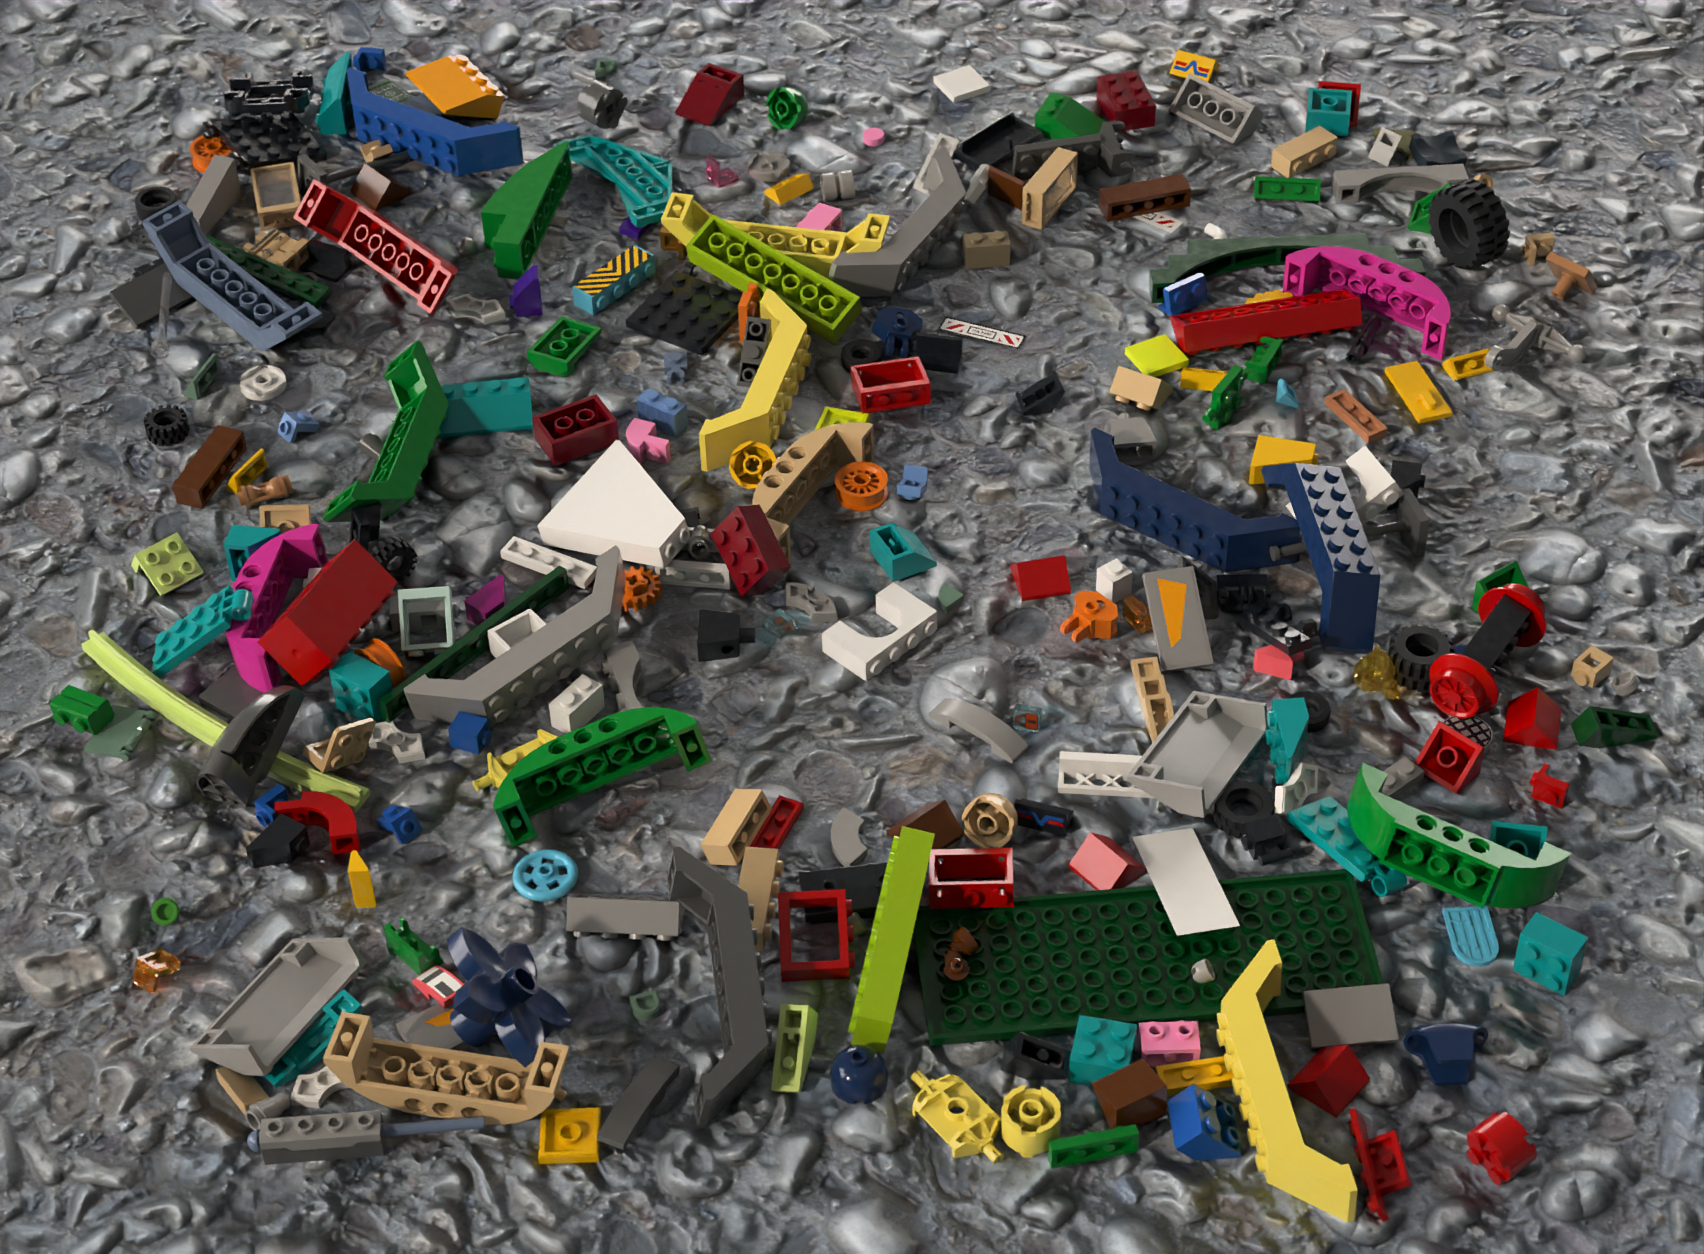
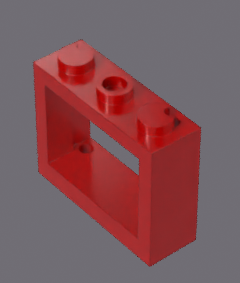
M919 356L850 366L852 389L862 413L931 404V385Z
M1012 848L931 849L929 858L930 909L1014 907ZM1005 877L1003 881L938 882V879Z
M845 889L778 892L781 982L850 979L849 969L855 968L854 951H848V942H853V925H847V916H852L851 899H846ZM838 906L840 960L792 962L790 909Z

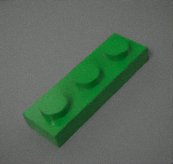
M1255 176L1254 200L1320 202L1321 179Z
M1136 1124L1117 1126L1113 1129L1098 1132L1091 1131L1083 1135L1068 1138L1060 1137L1049 1141L1048 1161L1050 1167L1053 1169L1138 1152L1139 1132Z

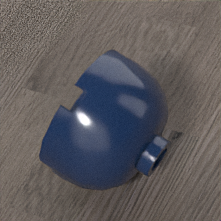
M853 1045L841 1050L834 1058L830 1070L832 1091L839 1099L849 1104H854V1101H864V1104H868L879 1099L886 1091L888 1071L884 1058L875 1049L865 1045Z

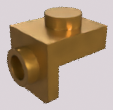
M661 227V250L679 252V259L684 260L687 253L686 246L666 227Z

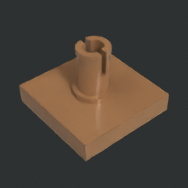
M1550 251L1546 261L1554 277L1559 279L1551 292L1552 295L1557 299L1563 300L1571 286L1594 295L1598 287L1590 270Z

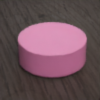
M879 128L866 129L863 132V142L868 146H879L884 142V132Z

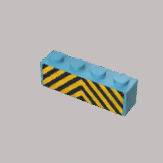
M636 245L631 246L572 287L574 305L594 316L655 273L654 255Z

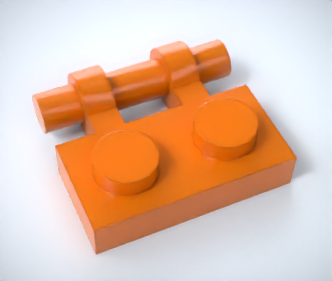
M756 283L748 284V290L743 292L738 304L740 342H744L747 316L760 317V306H758L760 291L757 290Z

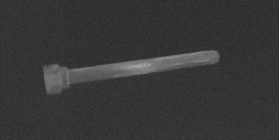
M165 272L163 275L157 339L151 344V355L158 359L167 358L170 353V344L166 340L172 286V274L170 272Z

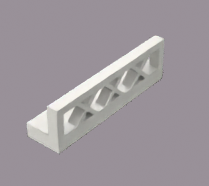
M1060 751L1058 793L1154 798L1135 785L1121 787L1118 784L1121 781H1127V775L1142 756ZM1064 778H1076L1079 782L1076 784H1064ZM1095 779H1100L1106 782V784L1095 786L1091 782Z

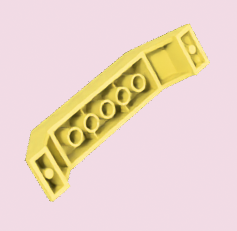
M671 193L661 218V224L686 246L712 215L694 200L693 195ZM868 213L866 220L847 233L732 220L724 221L828 279L831 264L842 251L847 253L876 252L882 247L890 216Z
M766 289L760 301L761 318L771 320L772 340L741 408L713 420H705L699 433L702 471L708 472L730 464L732 452L745 442H760L771 448L773 441L778 439L780 425L785 423L786 411L791 409L793 395L796 396L798 393L799 382L804 379L805 368L810 366L811 353H808L811 337L807 335V324L773 290Z
M1268 940L1221 1000V1013H1217L1219 1029L1216 1030L1218 1043L1220 1047L1225 1046L1227 1052L1224 1054L1227 1071H1232L1235 1077L1232 1078V1087L1235 1096L1240 1095L1242 1103H1239L1242 1120H1248L1250 1128L1247 1129L1250 1146H1256L1258 1154H1255L1258 1171L1264 1172L1268 1184L1345 1222L1355 1221L1358 1190L1349 1164L1340 1165L1304 1145L1262 1015L1272 998L1281 995L1282 961L1275 940Z

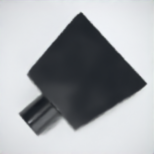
M711 610L699 611L697 638L699 662L737 658L740 656L741 643H755V628H741L739 614Z

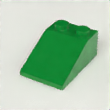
M1053 92L1049 94L1035 113V128L1043 131V138L1050 140L1099 134L1102 122H1105L1073 98Z

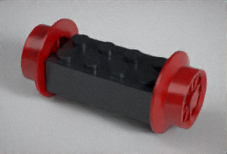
M1508 584L1504 587L1493 588L1487 591L1480 599L1478 605L1479 616L1483 624L1462 653L1445 654L1433 662L1429 672L1431 681L1430 695L1436 706L1444 713L1465 719L1475 714L1490 711L1497 703L1499 696L1498 686L1493 677L1498 670L1495 668V665L1501 667L1509 655L1506 650L1512 651L1514 647H1530L1542 640L1547 628L1546 610L1542 599L1532 589L1520 584Z

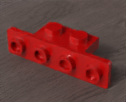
M1356 1108L1349 1110L1352 1121L1348 1122V1126L1353 1138L1357 1141V1145L1354 1146L1356 1157L1362 1163L1364 1169L1360 1171V1176L1370 1194L1366 1196V1201L1371 1213H1377L1381 1220L1385 1222L1389 1220L1384 1195L1412 1186L1400 1138L1397 1132L1393 1130L1369 1139L1364 1119Z

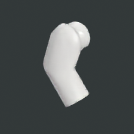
M1211 223L1206 225L1204 232L1214 237L1213 239H1228L1223 229Z

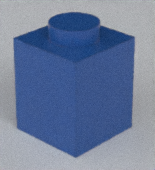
M459 711L448 728L451 747L478 755L485 745L487 746L492 738L488 718Z

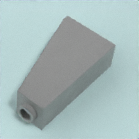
M215 154L186 207L193 211V216L204 234L210 231L241 195L235 159Z

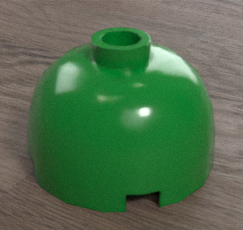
M782 87L774 89L766 101V106H769L768 119L777 129L782 130L784 128L787 130L799 126L805 120L808 113L807 100L803 93L796 88Z

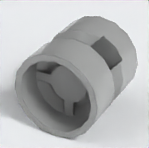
M851 170L839 171L837 175L833 172L820 174V185L824 202L836 200L838 196L842 199L855 198V184Z

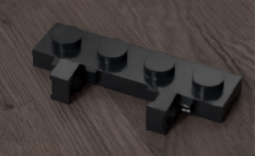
M1286 603L1274 605L1272 610L1267 611L1259 607H1252L1247 609L1246 612L1237 615L1240 626L1289 656L1312 648L1311 638L1318 636L1317 622L1313 619L1300 620L1297 626L1293 625L1292 627L1285 623L1292 620L1291 607Z

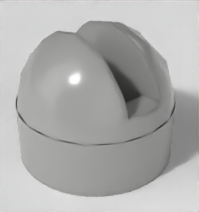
M465 236L461 241L459 252L471 256L477 251V243L472 238Z
M856 912L852 916H848L847 925H853V937H858L868 931L866 924Z
M1206 958L1193 965L1191 973L1196 982L1203 984L1215 980L1213 968Z

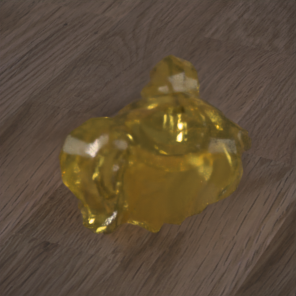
M1376 645L1374 650L1368 655L1360 657L1359 662L1355 665L1353 671L1355 684L1363 692H1382L1387 699H1399L1400 692L1397 690L1398 686L1394 680V665L1389 655L1380 649L1379 645Z

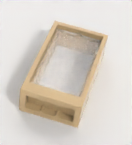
M1058 147L1023 187L1022 224L1042 230L1076 190L1077 152Z
M294 163L251 168L261 231L303 225L293 218L301 204Z

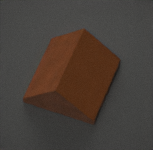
M368 164L363 165L350 189L351 194L376 212L411 194V190L386 172Z
M990 165L988 169V195L1022 211L1023 187L1027 183Z
M946 800L925 804L887 830V834L892 838L894 836L900 837L902 826L934 833L932 849H946L964 837V833Z
M1140 1059L1092 1082L1110 1129L1117 1126L1134 1124L1138 1128L1166 1114L1167 1086L1144 1059Z

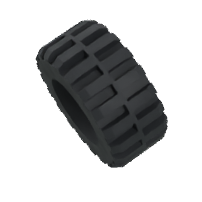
M1466 179L1439 190L1430 203L1428 222L1431 225L1430 232L1431 236L1435 239L1434 243L1436 247H1439L1440 254L1447 258V262L1460 269L1472 270L1498 259L1504 254L1509 243L1507 239L1510 237V230H1508L1510 224L1509 219L1506 218L1505 213L1507 212L1505 207H1502L1501 199L1494 194L1495 191L1491 187H1487V184L1484 182Z

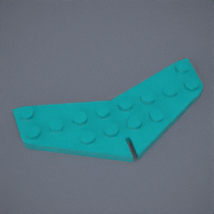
M593 135L565 140L569 141L572 161L616 184L629 218L636 227H645L651 223L661 222L662 215L672 193V163L669 160Z

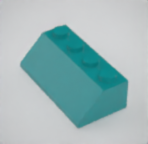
M345 52L329 68L327 78L323 79L324 90H321L322 102L318 103L319 114H316V125L320 126L321 135L347 133L352 108L347 69L353 68L350 52Z
M529 377L441 385L449 406L445 413L447 417L439 428L441 430L440 438L533 429V409Z

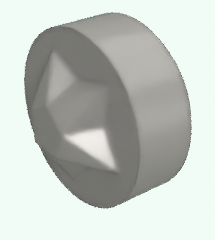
M1624 671L1613 679L1611 686L1617 695L1623 696L1635 691L1640 681L1633 671Z

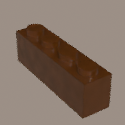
M1183 174L1102 188L1099 191V208L1107 222L1188 207L1190 206L1191 187Z
M217 425L214 431L209 434L205 443L197 450L196 455L185 466L184 471L173 483L172 489L178 504L200 509L204 508L247 449L242 430Z

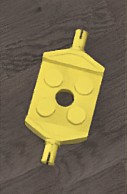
M539 729L537 730L538 738L496 758L493 757L491 752L488 753L489 773L472 781L474 788L477 792L489 785L499 789L507 774L519 761L543 744L558 738V736Z
M920 1070L912 1074L911 1080L922 1089L915 1097L912 1105V1114L915 1117L920 1115L949 1144L954 1158L984 1153L995 1165L1002 1161L1004 1155L992 1145L1001 1129V1118L959 1076L948 1074L937 1080H929ZM956 1107L962 1108L965 1111L960 1114H954L949 1110Z

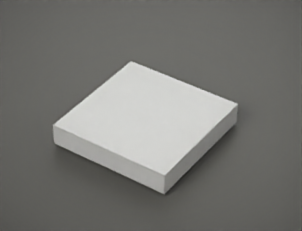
M970 65L934 76L935 85L953 103L990 92V85Z

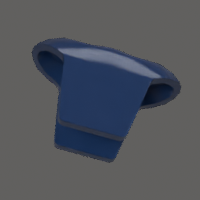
M1474 1023L1420 1025L1411 1029L1405 1035L1403 1041L1404 1047L1408 1052L1423 1060L1435 1086L1466 1085L1469 1082V1063L1473 1061V1053L1482 1048L1487 1041L1488 1030Z

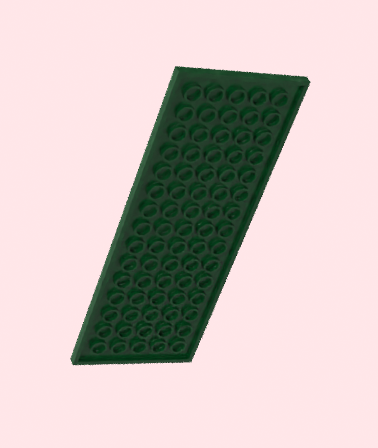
M1346 869L1218 880L1240 926L1178 936L1174 931L1155 886L1015 897L1014 907L930 909V905H922L918 907L913 930L929 1046L1012 1039L1019 1032L1032 1037L1076 1033L1079 1015L1137 1024V1028H1139V1023L1151 1021H1217V1013H1221V1000L1268 940L1273 939L1282 961L1281 995L1272 998L1262 1014L1263 1017L1305 1013L1302 998L1303 991L1384 984L1354 876ZM964 927L978 944L979 950L971 956L962 955V958L967 961L970 970L964 979L954 981L949 979L943 971L945 967V950H949L948 945L953 941V933ZM1206 958L1213 968L1215 980L1201 984L1193 979L1191 969L1195 963Z

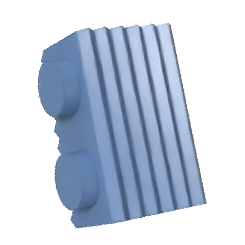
M647 389L636 399L638 419L656 423L658 431L661 430V432H665L669 436L677 437L689 424L687 423V405L678 402L675 398H669L658 393L656 390Z

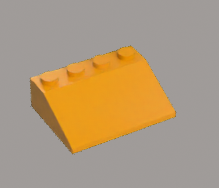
M446 56L409 70L406 73V76L445 115L498 118L505 96L466 56Z

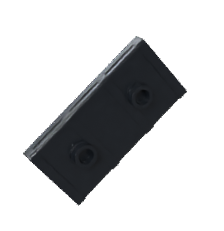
M1010 112L957 144V149L954 150V158L976 171L981 164L996 167L1014 156L1016 145L1030 144L1042 139L1043 131L1015 117V113Z
M887 862L807 872L801 871L798 872L800 890L845 889L846 899H851L852 914L856 912L862 919L872 918L876 914ZM838 906L804 908L805 921L810 922L811 925L838 922Z

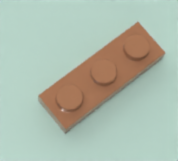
M1345 389L1325 397V405L1367 443L1387 436L1388 428Z

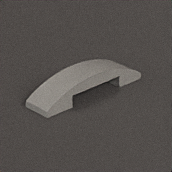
M945 698L929 713L930 718L950 728L955 724L991 744L992 753L1012 764L1028 749V744L1005 722L969 702Z

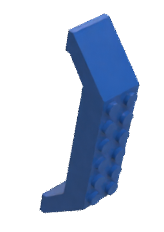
M351 67L347 69L358 140L367 143L380 140L382 146L390 144L394 153L408 150L407 152L411 159L458 176L517 166L524 162L519 126L501 121L499 124L469 128L369 92L367 73Z

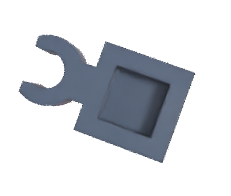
M687 352L664 353V373L667 375L669 385H672L673 379H680L681 384L685 383V374H688Z

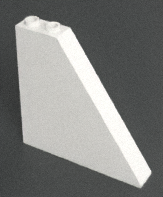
M620 440L614 441L537 525L544 545L599 556L616 545L620 549L622 560L665 568L690 539V532L683 515Z

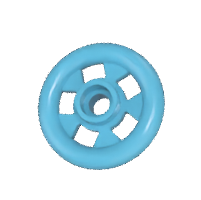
M553 849L538 850L526 855L518 862L513 872V883L516 890L522 896L540 902L552 901L565 896L573 889L578 880V867L575 861L566 853ZM544 860H552V861H554L553 864H550V863H543V864H542V862H543ZM528 867H534L532 874L525 873ZM566 868L568 874L559 875L558 869ZM531 881H533L535 884L539 886H537L535 889H532L528 886V884ZM556 882H558V884L560 885V886H558V887H556V888H554V889H551V890H549V888H548L549 886H552V885L555 884Z

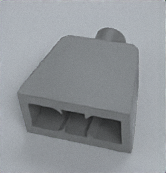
M1122 413L1117 419L1110 422V435L1115 436L1114 449L1119 462L1155 459L1156 438L1145 418H1131L1129 413Z

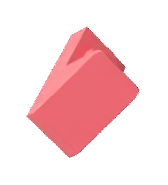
M1268 645L1255 650L1253 668L1256 672L1290 680L1292 679L1293 663L1304 659V651L1289 656L1273 645Z

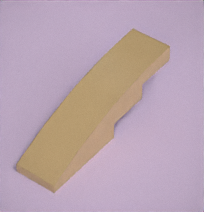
M1157 657L1132 659L1131 668L1145 723L1153 743L1174 716L1170 693H1167L1164 676L1161 675Z

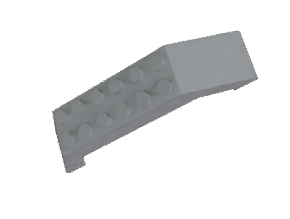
M942 145L931 157L923 189L928 192L929 197L879 251L860 253L842 251L831 264L828 275L829 280L859 297L892 296L898 289L901 290L904 287L908 277L912 278L915 275L919 265L923 266L926 263L929 254L936 252L939 243L947 240L950 231L957 229L961 221L959 215L966 205L963 202L966 192L946 147Z
M615 545L595 559L597 573L592 594L465 680L432 679L424 674L403 688L413 716L419 720L452 723L459 711L488 718L489 727H492L496 723L504 721L516 709L526 706L538 694L546 692L551 685L560 679L568 677L580 665L587 664L596 654L602 650L609 649L617 641L626 580L620 549Z

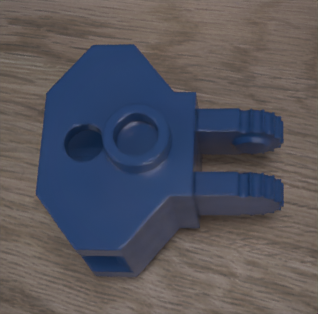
M889 306L877 313V321L873 322L872 332L883 341V345L886 346V355L892 356L896 347L900 348V358H906L908 344L916 340L917 332L920 333L923 327V319L910 309Z

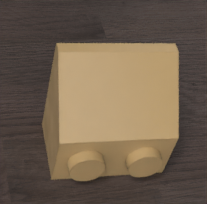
M1118 366L1109 393L1116 396V401L1125 404L1133 401L1137 403V408L1150 411L1151 408L1159 410L1174 386L1161 379Z

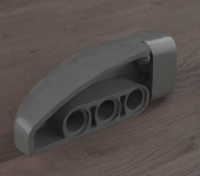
M288 685L273 688L254 699L232 719L212 746L197 776L196 784L205 796L222 803L246 808L256 788V783L263 781L268 775L305 696L301 690Z

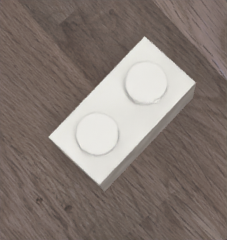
M582 674L549 704L551 726L565 734L583 727L605 707L603 685Z

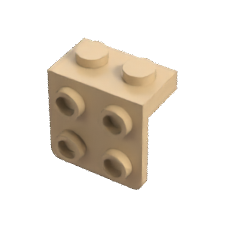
M367 718L338 727L333 731L330 739L305 746L303 755L322 773L362 761L366 754L365 751L373 735L376 721L372 718Z

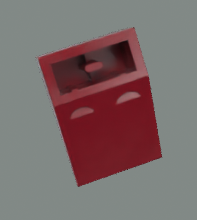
M708 63L697 72L677 107L675 115L710 127L745 96L743 74Z

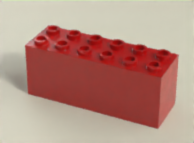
M354 539L324 565L257 643L301 686L309 680L315 682L325 672L323 668L329 670L339 661L337 655L341 656L351 646L348 641L352 643L362 633L359 628L364 629L372 621L373 618L370 615L374 616L382 609L383 605L381 602L384 604L394 594L392 589L397 584V581Z

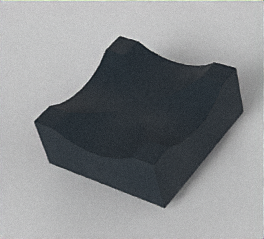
M1445 131L1435 136L1412 134L1409 149L1418 166L1464 164L1465 167L1467 156L1459 149L1453 131Z

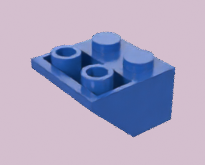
M1195 1084L1167 1100L1174 1144L1177 1151L1195 1161L1230 1159L1242 1156L1241 1139L1235 1120L1236 1112L1231 1104L1222 1101L1209 1091H1205Z

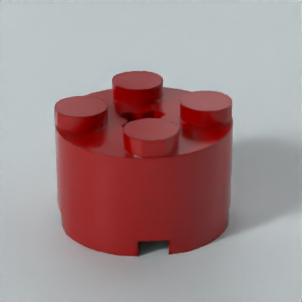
M1498 1111L1494 1112L1467 1134V1142L1470 1149L1466 1151L1469 1160L1476 1166L1481 1164L1488 1171L1490 1179L1496 1185L1509 1181L1537 1157L1534 1143L1529 1146L1525 1139L1528 1135L1526 1129L1518 1120L1506 1112L1500 1115Z

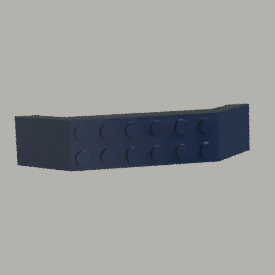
M1095 427L1091 430L1089 468L1100 514L1225 573L1293 564L1299 561L1300 553L1280 557L1277 561H1273L1270 556L1271 546L1282 547L1301 543L1302 533L1296 519L1283 513L1277 517L1242 519L1119 462L1114 449L1115 436Z
M1303 463L1263 466L1261 472L1267 488L1285 489L1287 491L1322 590L1320 628L1317 632L1323 650L1371 654L1373 651L1381 575L1341 468Z

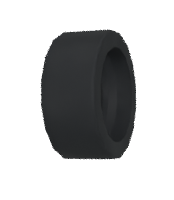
M162 186L147 188L139 192L135 197L137 215L142 221L177 202L174 191ZM164 203V204L161 205V206L149 207L150 205H153V204Z

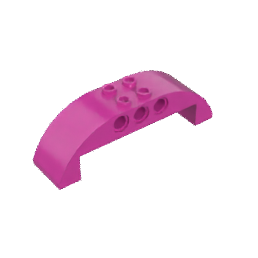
M1322 246L1296 251L1286 256L1282 293L1291 292L1294 297L1310 294L1315 288L1324 292L1346 289L1361 298V307L1422 332L1421 352L1439 360L1444 358L1451 316L1450 305L1442 290L1431 280L1386 259L1353 248Z
M310 524L287 531L262 545L245 562L237 580L232 584L234 591L238 589L250 591L253 594V605L249 620L244 622L231 620V627L225 631L240 676L248 685L263 693L278 687L282 676L277 661L257 642L276 621L293 579L308 578L309 568H323L329 562L319 524Z

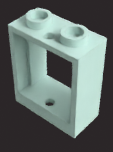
M449 586L398 590L401 650L404 654H408V657H422L424 652H434V655H439L455 643L452 590ZM444 600L447 642L410 645L408 603Z

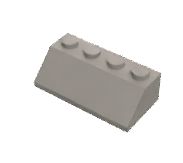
M1190 73L1169 108L1170 112L1234 145L1254 133L1265 114L1254 105Z
M575 893L567 897L566 931H574V936L590 937L591 932H600L603 938H618V933L629 934L630 939H646V935H657V940L671 941L674 940V936H679L682 932L685 907L677 901H670L669 897Z

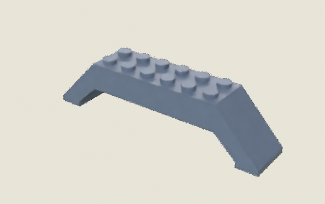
M180 201L171 204L142 221L144 228L176 283L261 352L284 341L322 318V313L308 302L293 309L208 241L194 218L193 211Z

